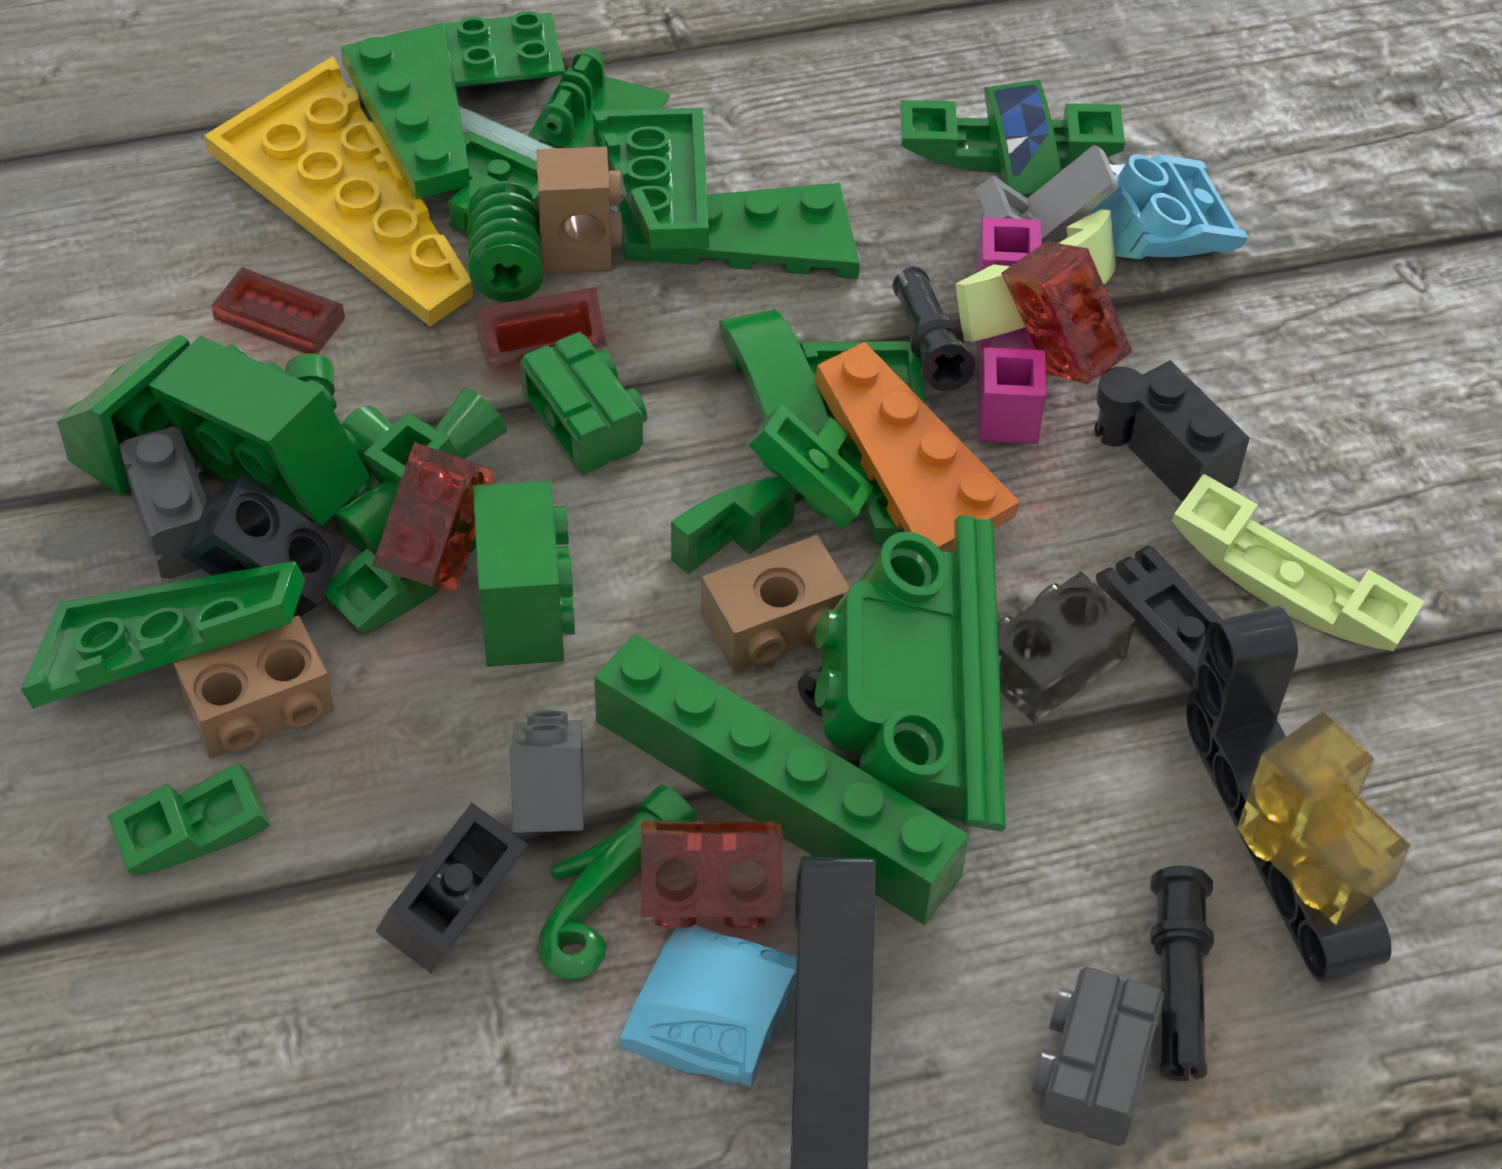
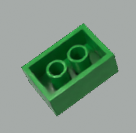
M200 335L148 384L174 428L181 429L186 446L202 471L228 484L243 474L250 480L269 488L276 498L302 516L313 520L316 524L323 526L371 478L358 456V453L361 451L358 441L349 431L342 427L334 412L337 408L336 401L321 384L314 380H309L306 383L294 378L273 362H268L265 365L248 357L240 348L233 344H228L225 347Z

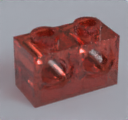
M1046 241L1001 273L1035 349L1045 350V369L1048 375L1088 385L1133 352L1088 248Z
M414 442L372 566L431 587L456 591L476 533L473 486L491 485L496 470Z
M642 821L641 917H655V925L667 928L696 925V917H724V924L734 928H758L766 925V918H782L783 832L780 822ZM672 860L687 862L696 872L693 882L681 890L665 888L657 880L656 874L663 864ZM745 860L754 861L765 870L762 882L754 889L747 891L735 889L726 880L730 868L734 864Z

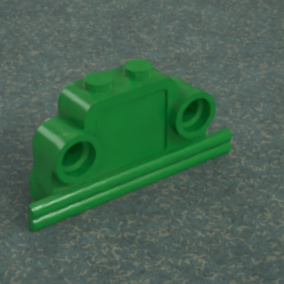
M959 515L954 520L955 554L941 551L931 540L923 535L914 532L896 533L885 541L878 550L874 562L862 575L860 581L851 586L832 611L826 609L822 611L815 629V645L818 649H822V671L816 683L815 704L818 708H822V727L827 739L841 750L861 754V770L919 805L929 806L940 816L962 820L964 825L1002 832L1006 828L994 525L988 519H975L970 515Z

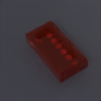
M241 267L211 305L214 320L304 354H319L345 319L343 304Z

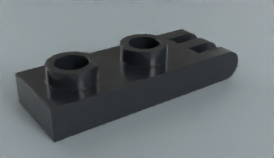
M1147 545L1136 551L1135 559L1127 556L1117 562L1115 566L1116 571L1108 567L1097 573L1096 581L1100 590L1192 687L1208 627L1211 622L1222 620V618L1152 546Z

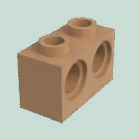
M299 615L293 617L289 625L173 662L184 703L210 759L227 752L245 750L258 740L292 727L307 726L316 721L320 716L335 711L327 671Z

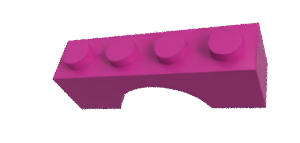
M982 217L976 273L993 264L1012 267L1042 252L1041 220ZM1038 323L1009 333L977 341L978 441L1038 444L1046 401L1045 350H1039Z

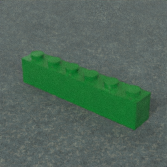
M634 633L594 676L597 723L812 856L875 859V895L921 924L925 925L962 878L969 834Z

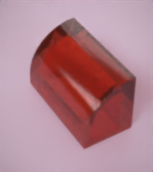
M596 287L479 307L473 310L481 349L488 367L519 362L522 360L523 355L547 345L552 348L556 341L578 332L582 335L584 334L594 348L607 346Z

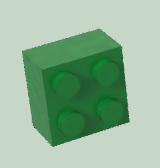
M551 480L473 486L479 596L487 667L564 661L563 636L575 635L573 583L568 547L569 536L566 506H553Z

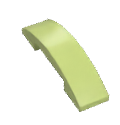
M1101 209L1067 226V239L1012 267L993 264L956 283L963 340L974 342L1038 323L1077 305L1104 286L1113 275L1116 267L1111 211Z
M1206 474L1201 476L1174 513L1171 521L1208 561L1252 595L1272 607L1279 605L1289 616L1312 628L1368 647L1389 651L1395 650L1423 606V600L1369 569L1360 582L1356 581L1253 521L1252 517L1258 506L1256 503Z

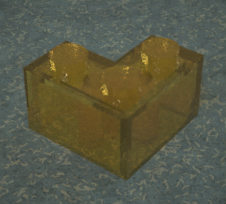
M1322 711L1262 754L1237 830L1244 836L1247 845L1258 857L1269 860L1293 883L1297 894L1307 905L1320 909L1337 926L1396 880L1411 845L1359 797L1374 757Z

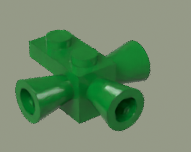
M463 388L435 429L409 412L401 417L393 426L372 406H363L350 413L341 425L358 441L361 447L358 456L365 468L373 470L379 484L341 507L332 516L335 525L344 537L359 551L363 552L368 548L378 557L407 513H410L419 520L423 519L431 528L469 553H472L477 548L473 486L489 484L465 470L461 461L507 432L505 422L497 410L476 391L470 388Z

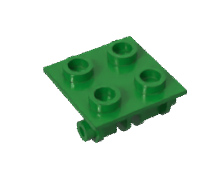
M524 11L510 17L490 19L467 17L459 22L445 23L455 87L565 75L551 12L539 14L533 11Z
M587 48L576 53L572 60V67H568L565 75L562 76L528 136L557 149L601 147L593 131L592 111L664 109L670 98V93L606 77L602 54L596 49Z

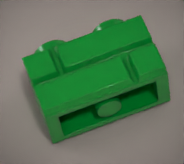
M578 332L556 341L552 348L547 345L523 355L522 360H520L522 393L579 473L587 474L607 465L612 458L617 461L640 450L643 445V423L647 421L646 407L641 396L634 388L625 391L618 381L615 363L607 350L601 349L596 351L586 336Z

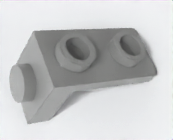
M1094 145L1028 198H1025L993 175L978 186L976 191L984 210L981 214V220L982 217L1041 220V246L1043 248L1063 233L1067 226L1077 222L1114 193L1118 188V182L1105 152Z

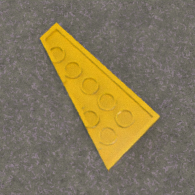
M333 56L204 135L209 154L431 327L474 297L470 276L445 236L439 235L429 219V210L422 199H415L375 123L369 122L360 107L359 97L352 86L348 87L341 77L340 67Z

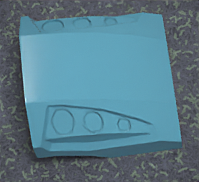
M1132 155L1126 164L1110 165L1118 182V188L1092 209V214L1101 209L1111 211L1115 256L1142 259L1145 256L1184 257L1213 251L1226 253L1242 248L1248 240L1247 234L1244 230L1238 228L1207 176V167L1203 161L1166 155H1157L1151 158L1143 155Z
M678 923L664 945L631 1010L619 1038L620 1047L683 1073L714 1076L723 1082H738L752 1087L761 1063V1053L766 1043H771L774 1026L778 1018L783 1016L786 1011L788 996L791 990H796L797 955L791 956L740 938L720 935L697 925Z

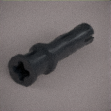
M907 267L902 271L908 284L906 285L905 281L897 275L892 282V286L912 328L909 338L911 351L921 361L920 367L923 378L935 390L945 392L956 390L965 385L973 376L975 358L963 345L962 330L949 316L944 315L926 272L920 267Z
M1171 866L1158 870L1151 876L1150 890L1157 896V924L1152 927L1150 943L1154 946L1155 952L1161 956V991L1164 993L1161 1005L1162 1061L1160 1073L1170 1080L1189 1081V1067H1191V1076L1195 1079L1205 1077L1208 1072L1205 1057L1204 957L1209 954L1214 944V932L1207 926L1206 898L1212 894L1213 880L1202 869L1192 866Z

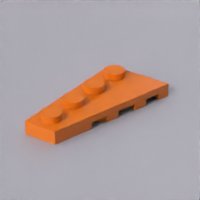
M865 342L817 366L814 381L836 421L848 432L846 438L855 441L862 454L861 465L871 482L876 480L888 500L886 510L897 529L904 528L905 532L923 535L931 540L941 551L952 553L955 551L954 520L959 515H970L975 519H988L993 522L994 529L1015 518L1020 501Z

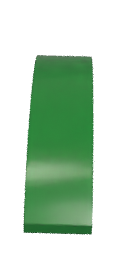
M901 100L900 121L903 148L930 160L950 166L1001 173L997 143H991L988 118H957L956 101ZM1066 103L1063 120L1051 119L1061 169H1065L1094 145L1102 149L1107 158L1124 151L1125 137L1121 104Z
M776 309L719 320V329L735 370L742 369L762 422L782 403L808 428L816 433L826 422L828 415L805 354L783 316ZM796 489L795 501L804 500L805 497Z

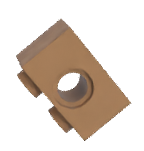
M607 147L537 149L543 273L612 271L611 247H622L621 212H610V206H621L620 170H608Z
M814 535L702 576L701 615L732 670L735 671L754 663L765 664L771 662L783 652L815 642V629L820 614L825 609L832 611L850 587L819 536Z

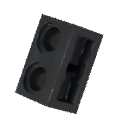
M241 474L210 497L181 556L210 575L295 561L305 579L293 616L299 615L301 617L319 606L346 546L329 535L320 524H316L313 520L302 516L276 498L269 488Z

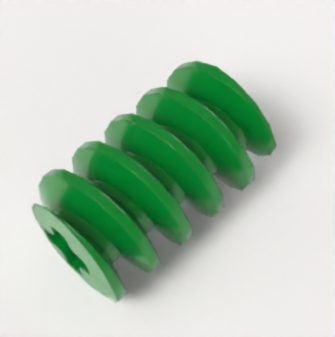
M509 181L491 182L480 187L470 198L467 208L469 275L476 289L487 298L499 302H518L533 295L539 289L543 280L539 212L534 206L532 193L522 185Z

